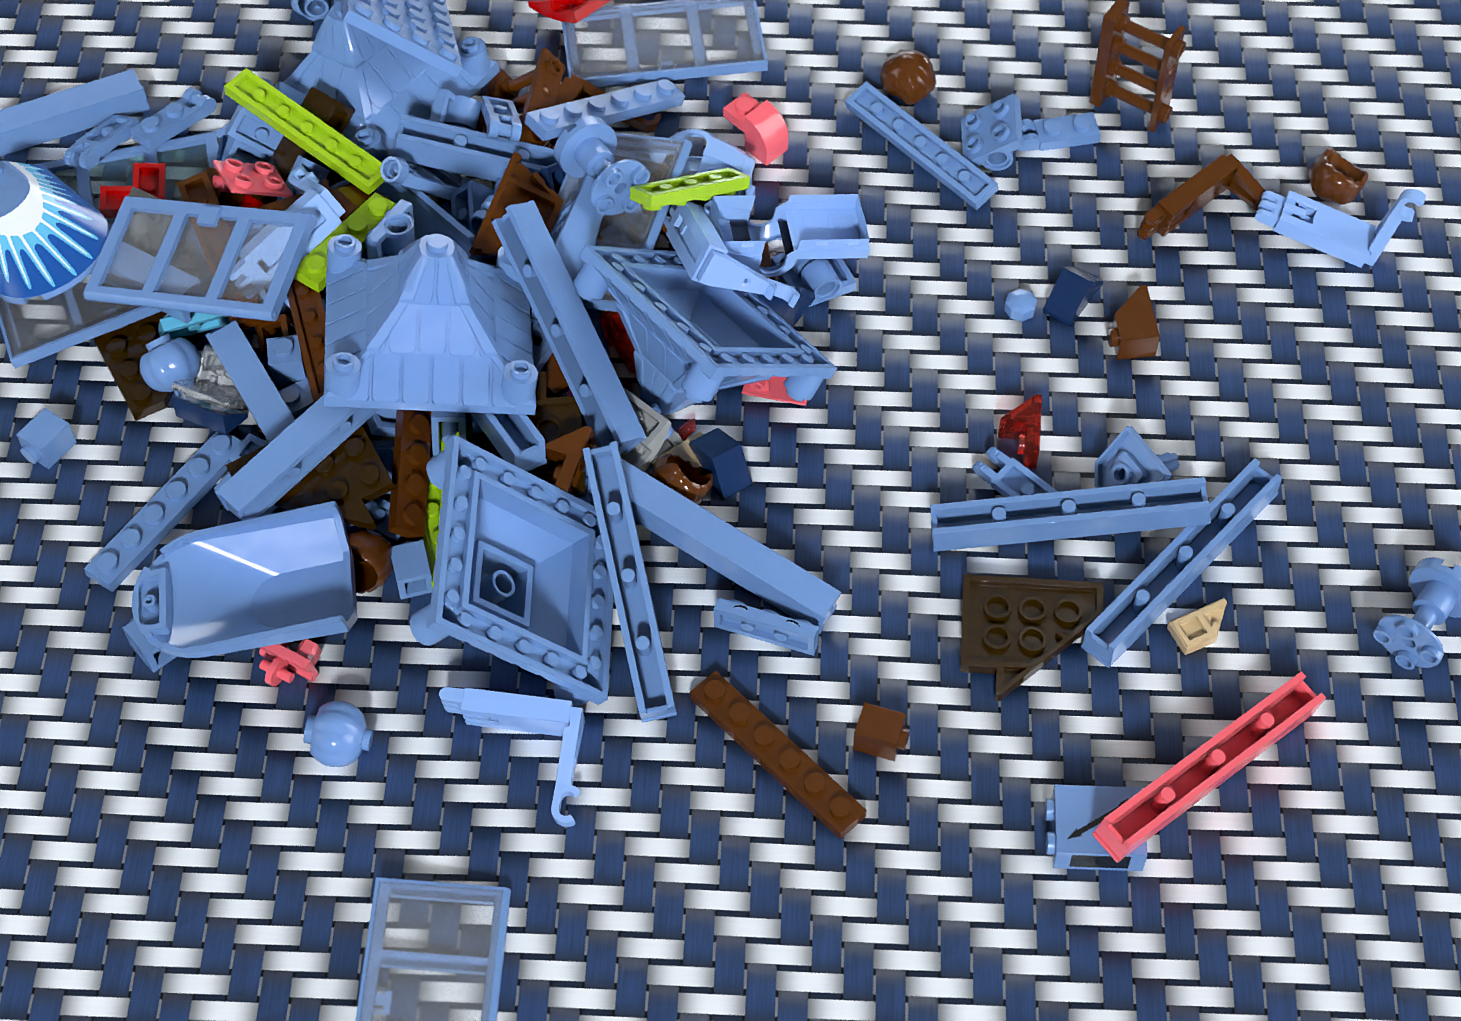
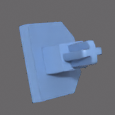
M1126 426L1095 461L1094 486L1101 488L1168 481L1172 476L1171 472L1179 468L1178 456L1176 453L1169 452L1156 456L1132 426Z

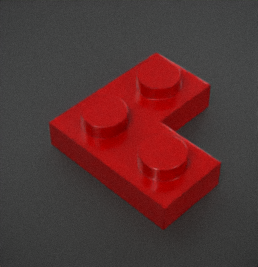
M133 163V187L165 200V163ZM100 186V213L105 218H116L125 196H129L132 186Z

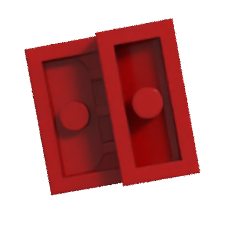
M529 0L528 5L531 9L551 19L578 23L611 0Z

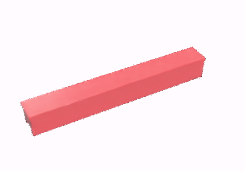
M1301 671L1107 815L1092 835L1118 863L1312 716L1326 697L1322 693L1317 696L1303 681L1306 676Z

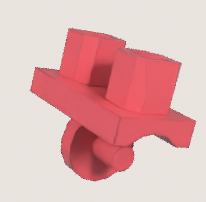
M304 639L295 652L288 649L291 642L259 647V654L266 658L259 665L260 669L266 671L265 682L273 687L280 684L282 680L290 684L295 675L287 670L314 682L319 674L315 665L322 653L319 645Z

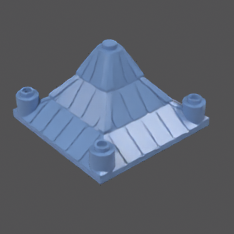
M339 0L327 12L312 45V51L282 83L306 95L311 87H315L354 110L355 112L342 135L380 162H383L384 159L392 154L395 134L398 132L402 114L430 120L431 108L437 89H448L456 96L471 98L495 77L500 70L498 63L489 58L484 40L477 37H466L457 45L463 69L458 77L455 78L343 21ZM261 78L267 83H269L271 86H273V83L269 79Z
M341 234L329 240L326 263L323 407L535 415L538 371L533 365L530 303L503 246L498 250L496 265H487L468 259V255L462 247L448 236L442 234L425 235L408 244L399 252V255L370 260L361 258V242L351 235Z
M585 246L579 256L584 263L573 282L577 288V294L588 301H594V299H602L606 291H608L617 301L615 304L616 309L635 349V371L641 399L647 405L656 403L662 411L661 415H670L703 401L709 402L718 390L770 380L772 376L786 377L783 383L787 389L786 393L794 400L800 402L811 400L824 379H831L838 369L755 293L708 286L691 280L676 251Z
M456 435L451 436L445 440V450L431 458L426 466L427 475L431 483L437 488L442 489V507L440 509L439 534L436 548L437 558L434 567V587L432 588L431 603L411 616L410 629L413 636L418 642L427 646L434 645L448 636L463 642L466 641L478 649L492 653L498 658L516 664L520 668L536 675H541L543 678L554 682L555 698L572 701L573 707H579L589 701L597 705L607 701L614 594L595 506Z

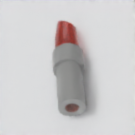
M695 418L681 425L670 437L664 440L655 458L682 443L696 431Z

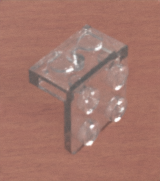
M211 345L204 346L200 371L197 377L174 381L172 385L173 390L181 393V398L194 402H200V400L208 402L211 409L219 412H229L230 409L234 408L245 409L246 406ZM262 364L267 372L268 365Z

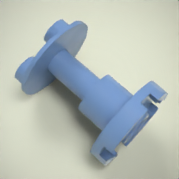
M589 116L574 122L577 127L573 128L569 133L565 129L555 144V159L559 163L560 168L571 177L581 178L589 175L596 179L590 191V200L593 208L600 215H616L624 211L631 213L637 210L641 204L629 199L630 186L649 183L650 172L637 160L626 159L616 162L613 154L617 146V137L612 127L600 117Z
M1434 557L1420 560L1409 578L1411 590L1417 597L1412 604L1414 616L1412 619L1401 615L1384 616L1380 619L1374 630L1373 637L1393 654L1396 663L1404 669L1412 670L1415 666L1431 668L1441 662L1444 656L1443 646L1438 637L1431 631L1433 625L1443 624L1448 616L1461 618L1460 566L1455 564L1453 569L1441 565L1444 559Z

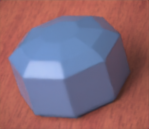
M1019 288L1008 293L1004 310L1010 319L1023 322L1033 318L1037 299L1031 291Z

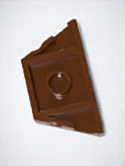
M515 151L469 251L472 255L497 256L502 244L491 222L494 219L502 218L507 213L505 208L508 205L528 203L534 200L550 233L564 202L554 190L546 186L545 181L537 172L532 174L521 163L523 157Z

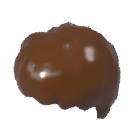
M899 50L896 54L888 57L882 65L880 77L883 89L892 96L900 98L907 105L916 104L921 99L927 97L928 93L933 91L937 84L930 59L920 51Z
M1334 148L1326 149L1310 166L1308 173L1313 193L1326 202H1334L1338 205L1348 204L1357 197L1368 179L1366 171L1353 166L1349 161L1342 158Z
M671 453L657 459L652 465V470L649 476L697 505L702 502L713 484L712 474L702 475L698 468L692 466L690 461H684L681 456L672 455Z
M357 529L353 532H348L347 535L354 558L356 593L362 594L372 592L381 587L391 576L393 570L391 559L392 544L380 533L370 529Z

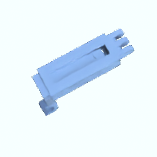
M300 165L292 171L288 181L302 196L285 211L309 213L316 220L301 258L302 260L342 223L339 217L346 211L324 186L318 184L319 179L312 171L308 173ZM269 225L240 252L239 257L242 261L233 269L229 279L233 283L237 282L236 287L241 292L245 291L244 296L249 301L255 299L262 291L270 287L293 227ZM264 263L268 266L266 269L262 266Z
M1417 189L1404 190L1380 223L1374 226L1291 190L1286 197L1272 191H1265L1261 198L1262 201L1259 203V210L1256 212L1255 219L1273 227L1274 232L1362 268L1364 263L1370 266L1375 264L1402 220L1412 222L1415 212L1413 208H1408L1404 205L1410 202L1417 206H1423L1426 195Z
M687 201L686 205L671 206L669 213L672 217L666 216L663 222L667 229L666 235L691 280L713 287L763 294L768 300L776 296L784 299L790 307L794 308L800 298V294L794 288L766 278L727 255L728 249L701 205Z
M443 687L439 692V696L444 709L450 713L463 714L466 725L563 737L551 812L555 822L560 826H574L576 823L571 815H561L560 810L564 797L573 796L576 798L581 795L580 790L572 784L585 724L583 709L573 707L572 701L473 688Z

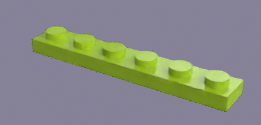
M245 68L224 86L225 94L366 194L370 195L385 182L380 171L382 162L249 69Z

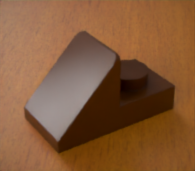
M582 427L545 444L546 458L563 464H559L556 467L552 483L573 496L586 466L582 449L587 447L590 450L593 449L596 441L591 427Z

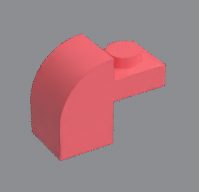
M744 92L723 108V117L745 133V150L766 166L788 150V130L778 110L768 100L760 104Z

